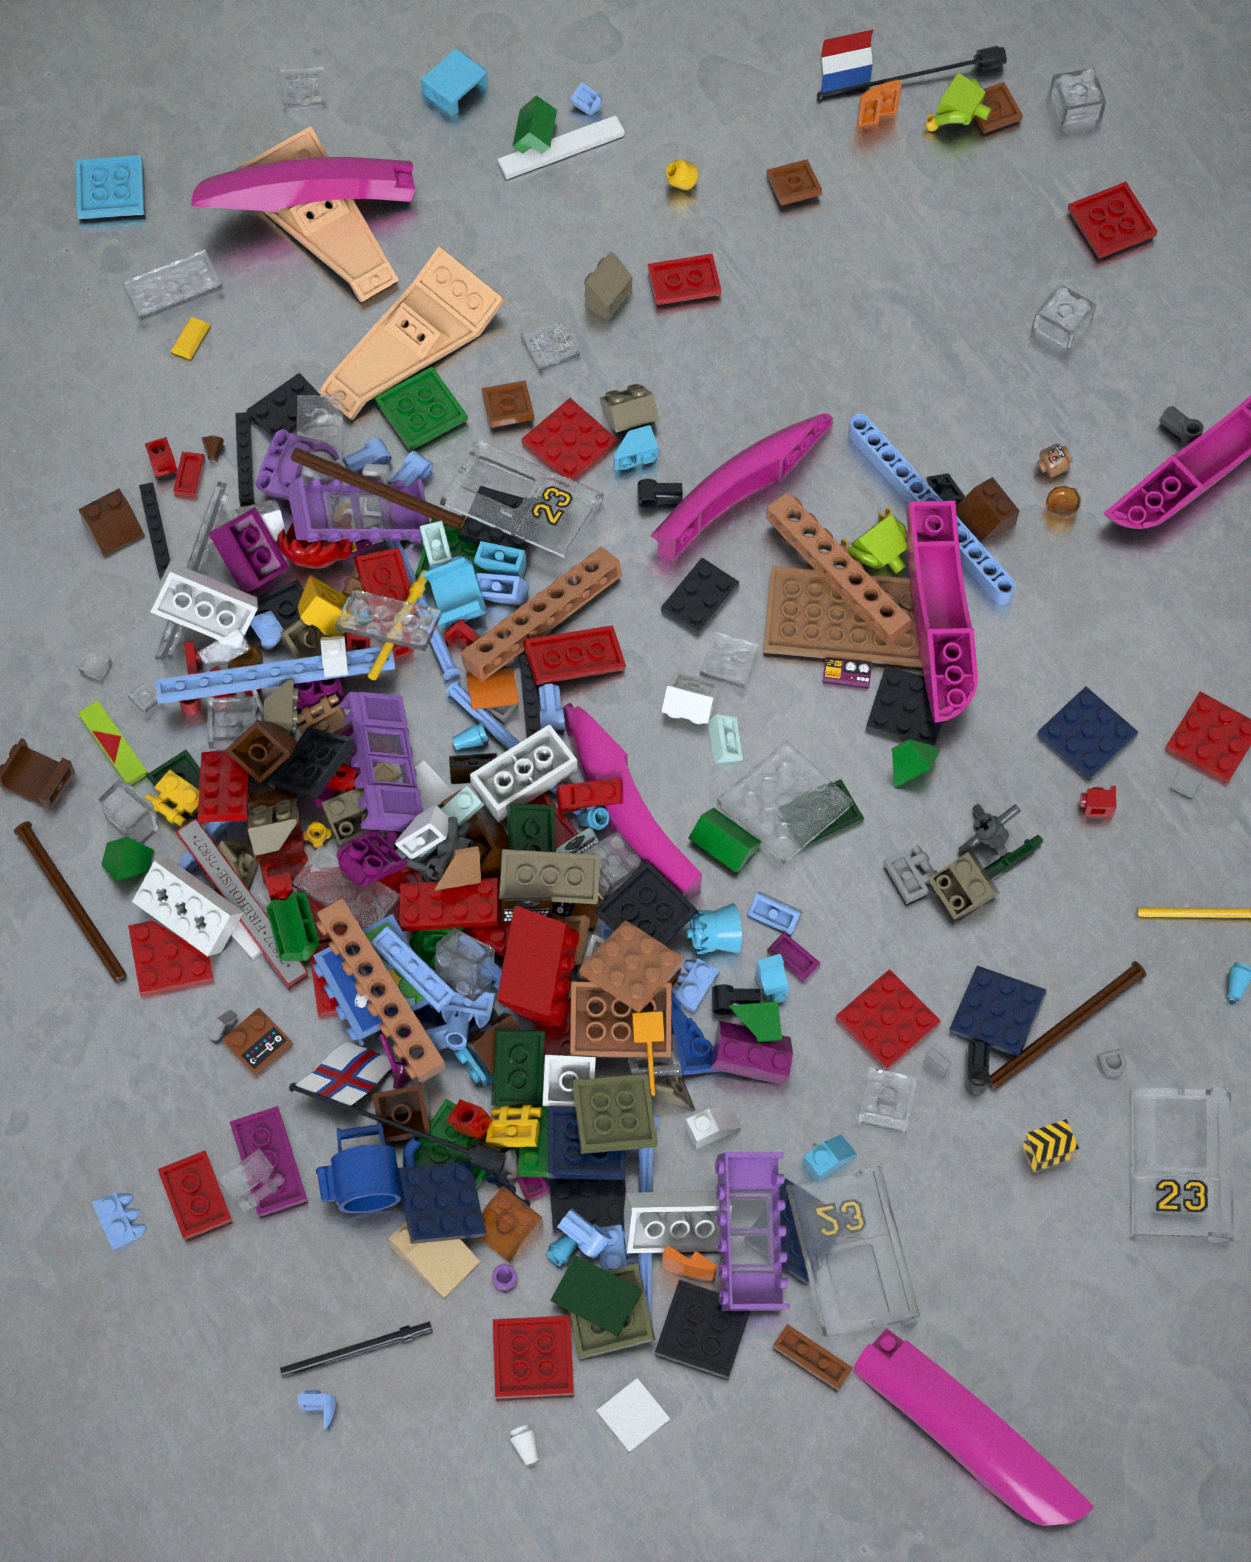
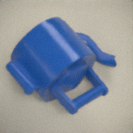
M377 1122L376 1125L343 1130L337 1128L338 1153L331 1158V1165L321 1166L316 1169L321 1200L323 1202L336 1201L339 1210L346 1213L374 1212L399 1203L401 1194L396 1175L398 1170L396 1152L393 1147L386 1146L381 1122ZM378 1134L380 1136L381 1145H360L342 1151L341 1140ZM414 1136L404 1148L403 1167L417 1166L414 1156L422 1142L415 1141Z

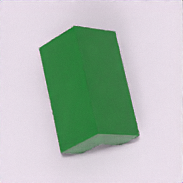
M537 95L525 104L519 111L512 147L522 154L531 147L541 154L548 150L551 146L557 109Z
M715 808L708 810L700 816L688 839L734 872H738L743 868L748 858L755 854L762 842Z
M292 892L286 900H272L266 907L280 961H307L318 949L320 943L306 893Z

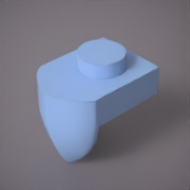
M581 82L569 102L586 114L592 115L598 112L602 106V94L597 93Z
M272 611L254 616L250 623L260 638L263 648L270 650L278 644L281 639L280 632L284 629Z
M305 1390V1394H298V1406L300 1410H324V1428H327L335 1412L336 1396L321 1394L319 1390Z

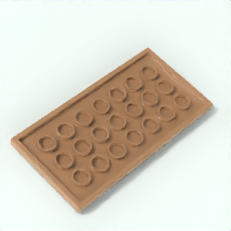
M771 566L763 653L814 658L831 657L922 668L910 579L873 576L878 581L880 587L885 592H889L893 596L895 603L900 608L906 609L911 617L909 630L888 646L816 570ZM851 581L854 585L860 584L857 581ZM866 597V599L869 601L875 600L872 597ZM882 613V614H881V615H883L884 617H890V616H891V615H889L888 613Z

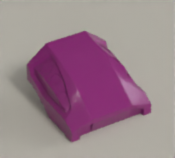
M340 677L297 683L293 686L294 689H298L297 708L300 709L307 706L312 707L319 703L321 698L325 696L330 697L335 693L340 701L344 699Z
M379 830L360 835L358 838L351 840L349 844L340 847L336 854L340 870L355 886L367 887L370 883L380 880L393 872L400 871L408 863L381 836Z

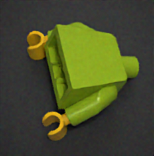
M958 73L952 83L948 84V89L939 101L936 117L933 114H929L927 116L928 122H925L924 125L928 131L932 132L940 125L945 124L969 125L975 115L987 120L992 109L983 105L986 92L975 78H966Z
M886 508L885 515L878 512L879 523L851 543L853 546L849 547L846 539H842L841 544L845 546L849 555L854 560H858L860 563L876 569L888 563L896 574L906 567V564L899 556V554L907 549L906 526L895 516H892L890 508Z

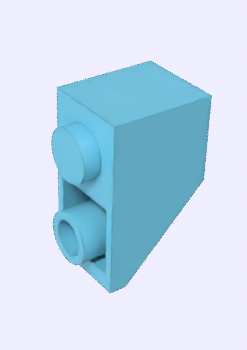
M651 425L628 431L614 454V470H626L634 465L649 464L658 459L659 448Z

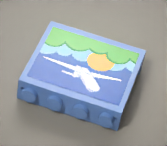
M393 914L363 929L366 937L371 942L388 926L410 947ZM328 947L313 955L316 964L312 965L318 978L324 977L327 984L323 987L330 999L334 997L338 1005L335 1009L340 1019L346 1018L350 1025L346 1029L352 1041L357 1039L360 1046L364 1045L362 1039L381 1030L379 1025L382 1022L378 1016L373 1017L366 1006L369 1003L366 996L360 997L353 985L356 983L353 975L347 976L341 966V963L344 961L340 954L335 956L331 948ZM351 947L347 953L349 955H356L360 949L358 947ZM376 951L413 1012L428 1005L429 1003ZM364 967L359 973L367 976L371 974L373 969ZM381 987L375 988L372 994L381 996L385 993V989ZM389 1008L386 1010L385 1015L393 1017L398 1013V1010L396 1008Z

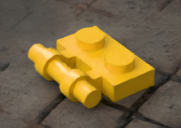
M171 770L154 787L155 791L160 795L154 797L148 793L144 798V801L150 805V809L155 812L159 811L166 816V820L172 824L176 823L180 827H183L187 822V819L182 816L185 812L192 817L198 812L199 790ZM169 800L176 805V808L171 809L166 805V802Z
M509 1105L501 1106V1108L491 1109V1117L499 1118V1120H493L487 1130V1145L492 1147H537L540 1123L538 1119H533V1117H542L541 1107L523 1105L522 1108H511ZM511 1118H521V1120H510V1119H511Z

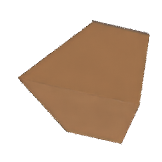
M479 847L454 850L447 870L435 890L481 883Z

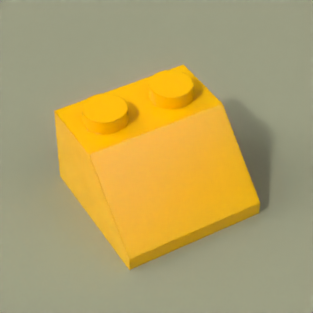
M310 575L298 604L300 619L309 626L313 624L328 637H331V635L333 637L342 636L355 619L349 597Z

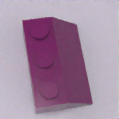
M256 507L208 533L240 591L245 593L252 591L289 569L287 562Z
M719 1020L710 1068L782 1085L790 1076L793 1057L791 1037L782 1035V1040L757 1042L756 1036L748 1027Z

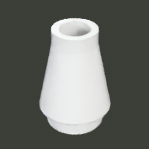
M527 1424L510 1431L512 1437L510 1441L519 1453L525 1466L539 1461L534 1429L531 1430L530 1425Z

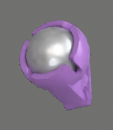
M281 429L274 435L257 476L256 488L274 499L289 500L288 486L297 478H303L304 485H307L314 479H321L322 485H328L335 478L292 461L291 455L295 448H299L340 465L338 462H335L339 459L338 453L327 442L292 434L285 429Z

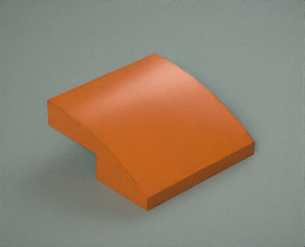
M900 80L878 85L860 96L857 126L879 123V116L898 112L901 93Z
M513 668L499 669L483 682L471 673L466 674L472 710L519 704Z
M668 1245L662 1254L661 1267L678 1276L700 1282H713L716 1277L717 1265L696 1251L689 1259Z

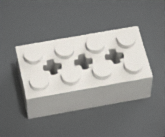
M549 724L471 773V787L497 822L507 817V804H527L577 772V759Z
M169 858L153 862L132 901L206 956L222 952L244 913Z

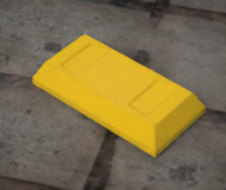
M190 317L171 349V353L191 360L211 324Z

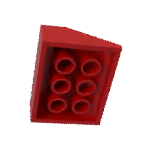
M515 906L496 1000L538 1027L563 1026L568 993L571 987V976L575 966V953L579 943V932L566 923Z

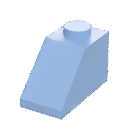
M476 574L483 599L504 605L521 606L526 603L530 584L521 577Z

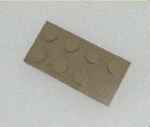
M502 849L499 899L550 897L552 902L598 904L601 855Z

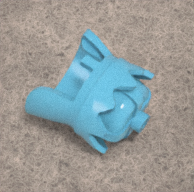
M734 903L723 906L715 911L698 910V913L690 920V928H686V937L691 938L692 946L695 949H699L697 954H704L715 950L740 953L742 945L741 922L738 909Z

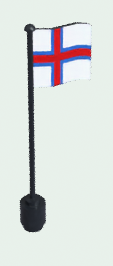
M346 1042L332 1051L314 1072L299 1083H291L289 1085L290 1092L297 1091L468 1154L467 1159L471 1160L470 1166L491 1174H494V1172L500 1174L504 1167L507 1154L502 1153L501 1149L478 1142L476 1146L472 1145L468 1149L353 1107L369 1095L380 1081L392 1071L388 1057L380 1053Z

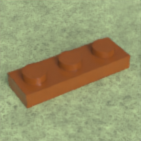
M788 1324L773 1344L774 1349L837 1391L853 1368Z

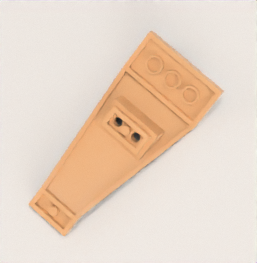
M310 126L240 165L236 170L277 161L329 156ZM353 199L327 200L331 203V209L325 207L326 201H319L281 208L279 212L263 211L346 280L360 303L399 281ZM311 212L313 219H308L306 213Z
M438 246L414 282L336 367L318 392L349 419L354 420L367 401L480 336L506 299L445 249ZM406 321L409 322V326L407 328H405L404 326ZM422 334L425 335L423 341L420 340Z

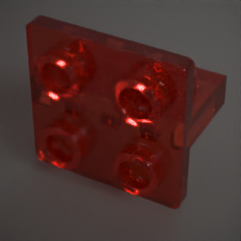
M301 829L291 831L279 851L255 856L256 862L260 866L265 886H267L265 877L289 872L291 880H294V876L311 873L303 831Z

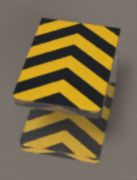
M1067 1119L1028 1132L1026 1134L1027 1140L1022 1143L1034 1172L1074 1159L1079 1151L1078 1144Z

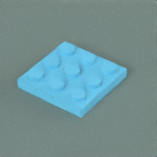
M142 156L76 160L78 219L144 215Z

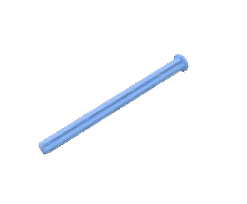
M385 539L389 550L400 549L410 586H412L413 582H416L417 579L400 541L390 542L389 539ZM423 594L416 601L418 615L444 671L443 678L445 680L454 679L460 675L461 670L455 666Z
M459 680L450 685L446 695L452 696L504 747L509 750L520 743L485 708L472 710L470 695L461 686ZM562 782L549 790L557 796V786L564 785ZM580 808L579 811H574L573 813L578 816L580 813L587 811V808Z
M653 1148L639 1149V1193L653 1192ZM638 1253V1264L641 1269L652 1321V1253Z

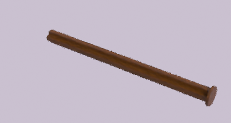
M295 448L292 452L291 460L436 521H442V523L456 528L457 532L461 531L465 523L466 515L464 514L461 516L302 449Z
M31 822L21 823L14 829L15 835L21 837L113 979L120 981L126 976L125 970L32 831Z
M1133 961L1129 969L1022 1050L1020 1057H1013L991 1074L989 1084L995 1089L1001 1086L1140 977L1145 978L1147 974L1142 965L1137 961Z

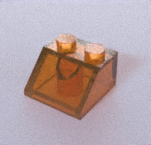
M502 1186L482 1212L486 1234L478 1238L511 1264L543 1226V1218Z

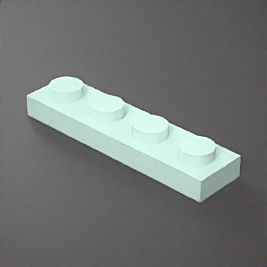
M466 786L441 810L448 817H456L459 828L484 804ZM438 844L413 859L422 862L438 847ZM398 848L397 850H395L403 859H405L407 855L401 849Z

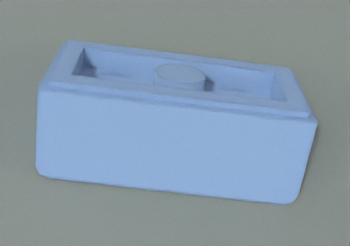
M759 891L756 893L747 915L791 935L803 911Z

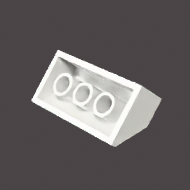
M170 561L160 581L151 612L238 648L258 609L257 597Z
M716 1191L626 1193L623 1217L627 1253H663L668 1245L678 1252L718 1251L717 1240L720 1236V1226L717 1225L716 1216L720 1208L719 1200L716 1198ZM730 1202V1220H731L732 1204H731V1202Z

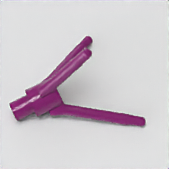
M407 1029L405 1037L410 1035L411 1031ZM382 1033L380 1034V1039L391 1064L392 1077L394 1078L393 1088H403L404 1081L408 1078V1073L405 1069V1066L408 1064L403 1057L400 1062L395 1061L385 1035ZM424 1052L421 1053L417 1058L422 1057Z

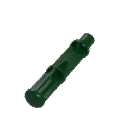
M1036 835L1030 840L1026 839L1024 845L1013 852L1000 856L999 859L985 867L984 869L991 879L1031 852H1034L1036 847L1043 843L1042 837Z

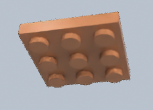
M625 920L580 967V975L639 1013L683 966L685 958Z

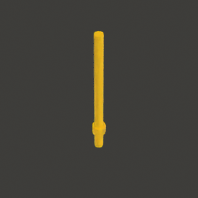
M422 570L417 581L413 582L410 587V595L368 674L371 680L378 678L417 599L422 597L427 579L423 578L422 573L427 572V570Z
M1138 907L1137 916L1251 918V908Z

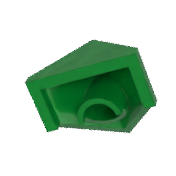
M908 739L892 748L894 788L930 770L940 752L939 747Z
M124 837L107 842L101 865L115 881H119L142 873H148L155 851L129 837Z
M464 928L416 931L409 945L435 971L441 965Z
M778 1002L729 1006L756 1036L757 1042L782 1040Z

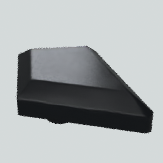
M949 473L926 477L927 484L942 500L961 502L965 498Z

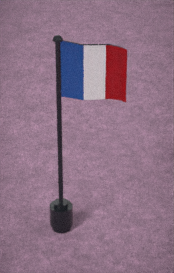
M873 29L826 39L823 42L821 53L823 69L821 91L817 93V98L822 100V97L972 64H975L976 68L979 67L980 71L999 68L1007 62L1004 47H988L977 50L974 60L870 82L873 66L871 52Z

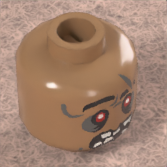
M1054 444L1040 451V460L1037 461V464L1042 474L1046 472L1050 477H1055L1068 471L1073 460L1066 446L1062 447L1060 444Z

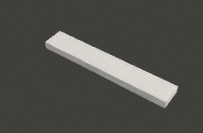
M615 115L553 138L550 148L543 154L531 147L523 154L517 151L498 158V165L507 180L625 136V131Z

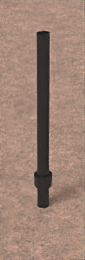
M429 1321L413 1327L407 1325L399 1328L400 1331L280 1367L282 1377L284 1378L396 1342L403 1341L405 1343L414 1340L413 1337L432 1332L431 1323Z

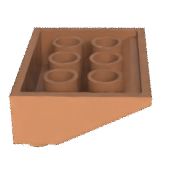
M571 982L570 1056L648 1058L647 1042L634 1043L632 1013L638 1012L593 982ZM666 983L639 1012H663L664 1041L652 1042L653 1058H671V983Z

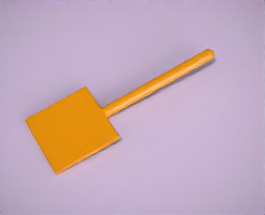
M663 1012L632 1013L634 1043L647 1042L650 1094L654 1096L655 1081L652 1042L664 1041Z

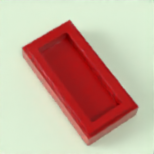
M182 451L173 489L174 495L197 498L205 462L204 454Z

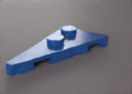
M671 995V1037L680 1075L721 1072L720 1070L710 1068L714 1046L704 1037L703 1032L691 1017L688 1019L680 1008L681 1004L676 997Z

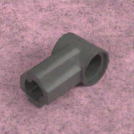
M1169 406L1160 417L1159 422L1179 436L1182 445L1185 447L1203 434L1204 426L1201 421L1189 419L1174 406Z

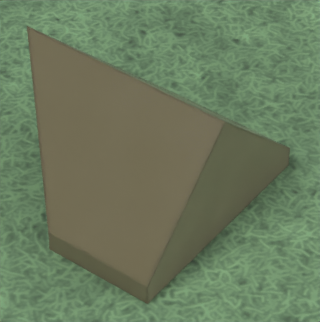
M298 619L280 632L283 648L293 659L322 655L321 631L313 624L309 626L301 619Z
M221 841L219 844L220 852L247 889H249L259 862L263 858L261 855H254L252 844L249 841Z
M657 1062L654 1068L655 1095L651 1096V1100L696 1110L678 1067Z

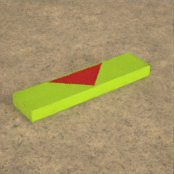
M98 700L78 712L79 717L128 787L148 774L139 758Z

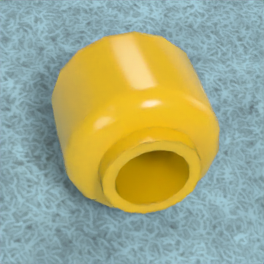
M676 159L666 169L667 181L678 189L689 190L698 181L697 166L684 159Z

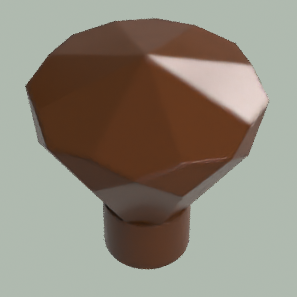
M215 435L203 437L202 442L208 452V460H217V452L224 443V439Z

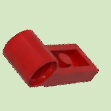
M193 641L184 642L188 675L203 673V670H198V663H202L200 649L195 650ZM196 698L190 703H186V700L179 701L181 710L187 715H194L201 710V698Z
M616 778L557 786L558 811L574 812L579 811L580 808L622 804L623 779Z

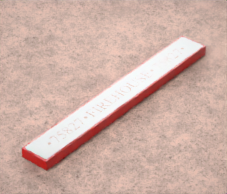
M195 818L178 829L176 835L218 893L244 912L239 922L287 988L308 975V971L301 961H280L268 916L198 820Z

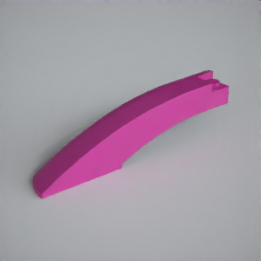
M315 157L259 164L204 179L195 187L191 205L195 207L279 212L281 208L340 199H380L412 202L415 192L412 176L414 166L411 161L363 157Z
M1251 396L1189 445L1170 456L1104 512V515L1118 525L1128 528L1144 529L1154 527L1183 509L1251 456Z
M823 413L783 428L747 447L714 470L676 506L651 534V537L658 542V553L670 562H673L698 533L722 512L751 493L773 482L779 484L833 424V417L828 413Z
M955 501L909 502L906 506L908 528L906 531L914 618L928 699L934 723L950 720L966 709L975 695L978 671L974 628H972L964 587Z
M568 703L562 708L564 723L584 782L616 778L623 779V803L601 806L609 814L607 825L639 867L648 861L690 901L701 892L702 873L674 845L651 815L628 769V754L585 710L579 706L573 708L572 703Z
M886 1328L872 1345L869 1343L865 1347L855 1364L854 1373L920 1426L961 1463L980 1484L1020 1516L1030 1522L1043 1526L1068 1525L1082 1519L1093 1510L1094 1506L1024 1438L907 1340L903 1341Z

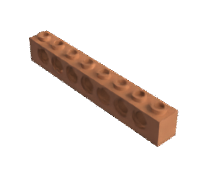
M787 492L767 507L766 519L888 646L909 630L911 617L908 611L900 608L895 603L893 596L880 587L875 577L869 576L864 571L862 564L849 555L845 546L839 545L833 539L831 532L826 528L824 529L818 523L814 514L808 513L803 508L801 501L797 497H793ZM790 518H796L798 521H792ZM804 534H812L813 536L807 537ZM825 549L829 552L823 553L820 550ZM836 565H841V566H843L844 568L839 569V568H836L835 566H836ZM851 581H857L860 584L854 585ZM866 597H872L875 600L869 601L866 599ZM882 613H888V614L891 615V616H890V617H884V616L881 615V614H882Z
M603 547L590 553L584 560L573 566L551 585L537 593L535 597L521 605L515 612L504 618L494 628L484 633L482 637L460 652L464 668L481 682L485 681L525 650L523 646L525 639L544 636L622 576L620 561Z
M343 898L317 912L319 921L316 922L319 931L323 936L325 934L329 936L331 942L328 944L335 956L340 954L344 961L341 963L342 968L347 976L353 975L356 983L353 985L360 997L366 996L369 1001L366 1006L371 1015L379 1017L382 1022L379 1025L382 1033L386 1038L389 1036L395 1043L392 1045V1048L397 1057L405 1059L408 1064L405 1066V1069L412 1080L416 1078L419 1084L446 1069L441 1055ZM338 927L347 928V931L342 935L334 933ZM351 947H358L360 949L356 955H349L347 953ZM364 967L373 969L371 974L363 976L359 972ZM381 987L385 989V993L381 996H375L372 994L373 990ZM389 1008H396L398 1010V1013L393 1017L385 1015L386 1010ZM403 1028L411 1031L410 1035L405 1038L397 1034ZM415 1049H421L424 1052L423 1056L417 1059L411 1057L410 1054Z

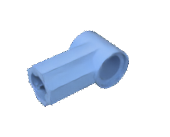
M381 438L371 439L365 444L363 449L343 457L345 467L357 473L363 472L366 464L388 465L392 460Z
M413 450L407 455L403 466L388 483L390 485L396 480H403L404 486H410L417 479H425L432 471L433 463Z
M544 684V686L539 687L541 729L550 724L554 730H565L559 686Z
M457 1016L450 1018L446 1025L425 1031L437 1050L447 1047L459 1050L466 1045L469 1023L466 1019Z
M572 1208L557 1226L578 1243V1247L583 1253L593 1259L598 1257L611 1240L610 1234L605 1229L596 1224L592 1225Z

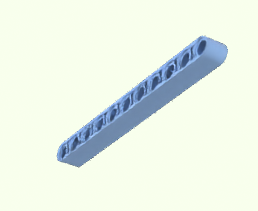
M856 414L851 417L848 430L850 440L907 504L920 501H943L866 415ZM957 517L958 538L964 541L959 542L961 564L996 603L1001 605L1009 603L1015 590L1014 580ZM970 556H977L978 559L971 558ZM984 572H990L993 575H987ZM1000 588H1004V589H1006L1008 592H1003V591H1001V590H999V589H1000Z

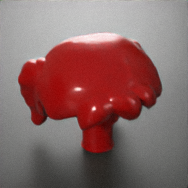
M345 513L339 522H334L335 529H351V514ZM293 522L286 534L285 530L282 529L277 537L282 554L290 562L300 567L323 569L331 566L336 561L346 560L352 553L353 542H350L349 539H341L336 542H329L328 540L315 542L297 540Z

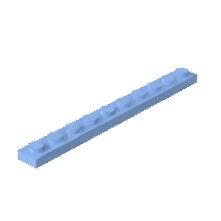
M382 647L346 652L348 675L324 676L321 655L155 680L158 704L277 687L283 685L289 679L294 680V684L365 674L370 672ZM392 650L381 671L395 669Z

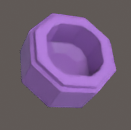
M501 1264L494 1268L492 1281L497 1289L507 1291L515 1286L517 1273L513 1266Z

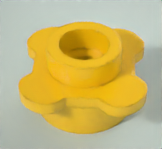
M314 821L307 828V831L303 833V839L313 843L315 848L323 847V842L331 837L332 832L330 829H326L319 821Z

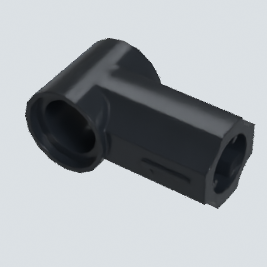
M642 479L637 483L638 506L641 508L650 509L658 506V504H679L683 500L682 483H657L654 479Z
M726 984L712 987V1012L717 1015L734 1013L729 1007L730 1005L761 1003L760 989L734 988Z
M985 1042L968 1044L965 1088L970 1094L975 1096L981 1095L986 1091L990 1079V1045L985 1044ZM978 1077L983 1083L977 1084L972 1081V1078Z

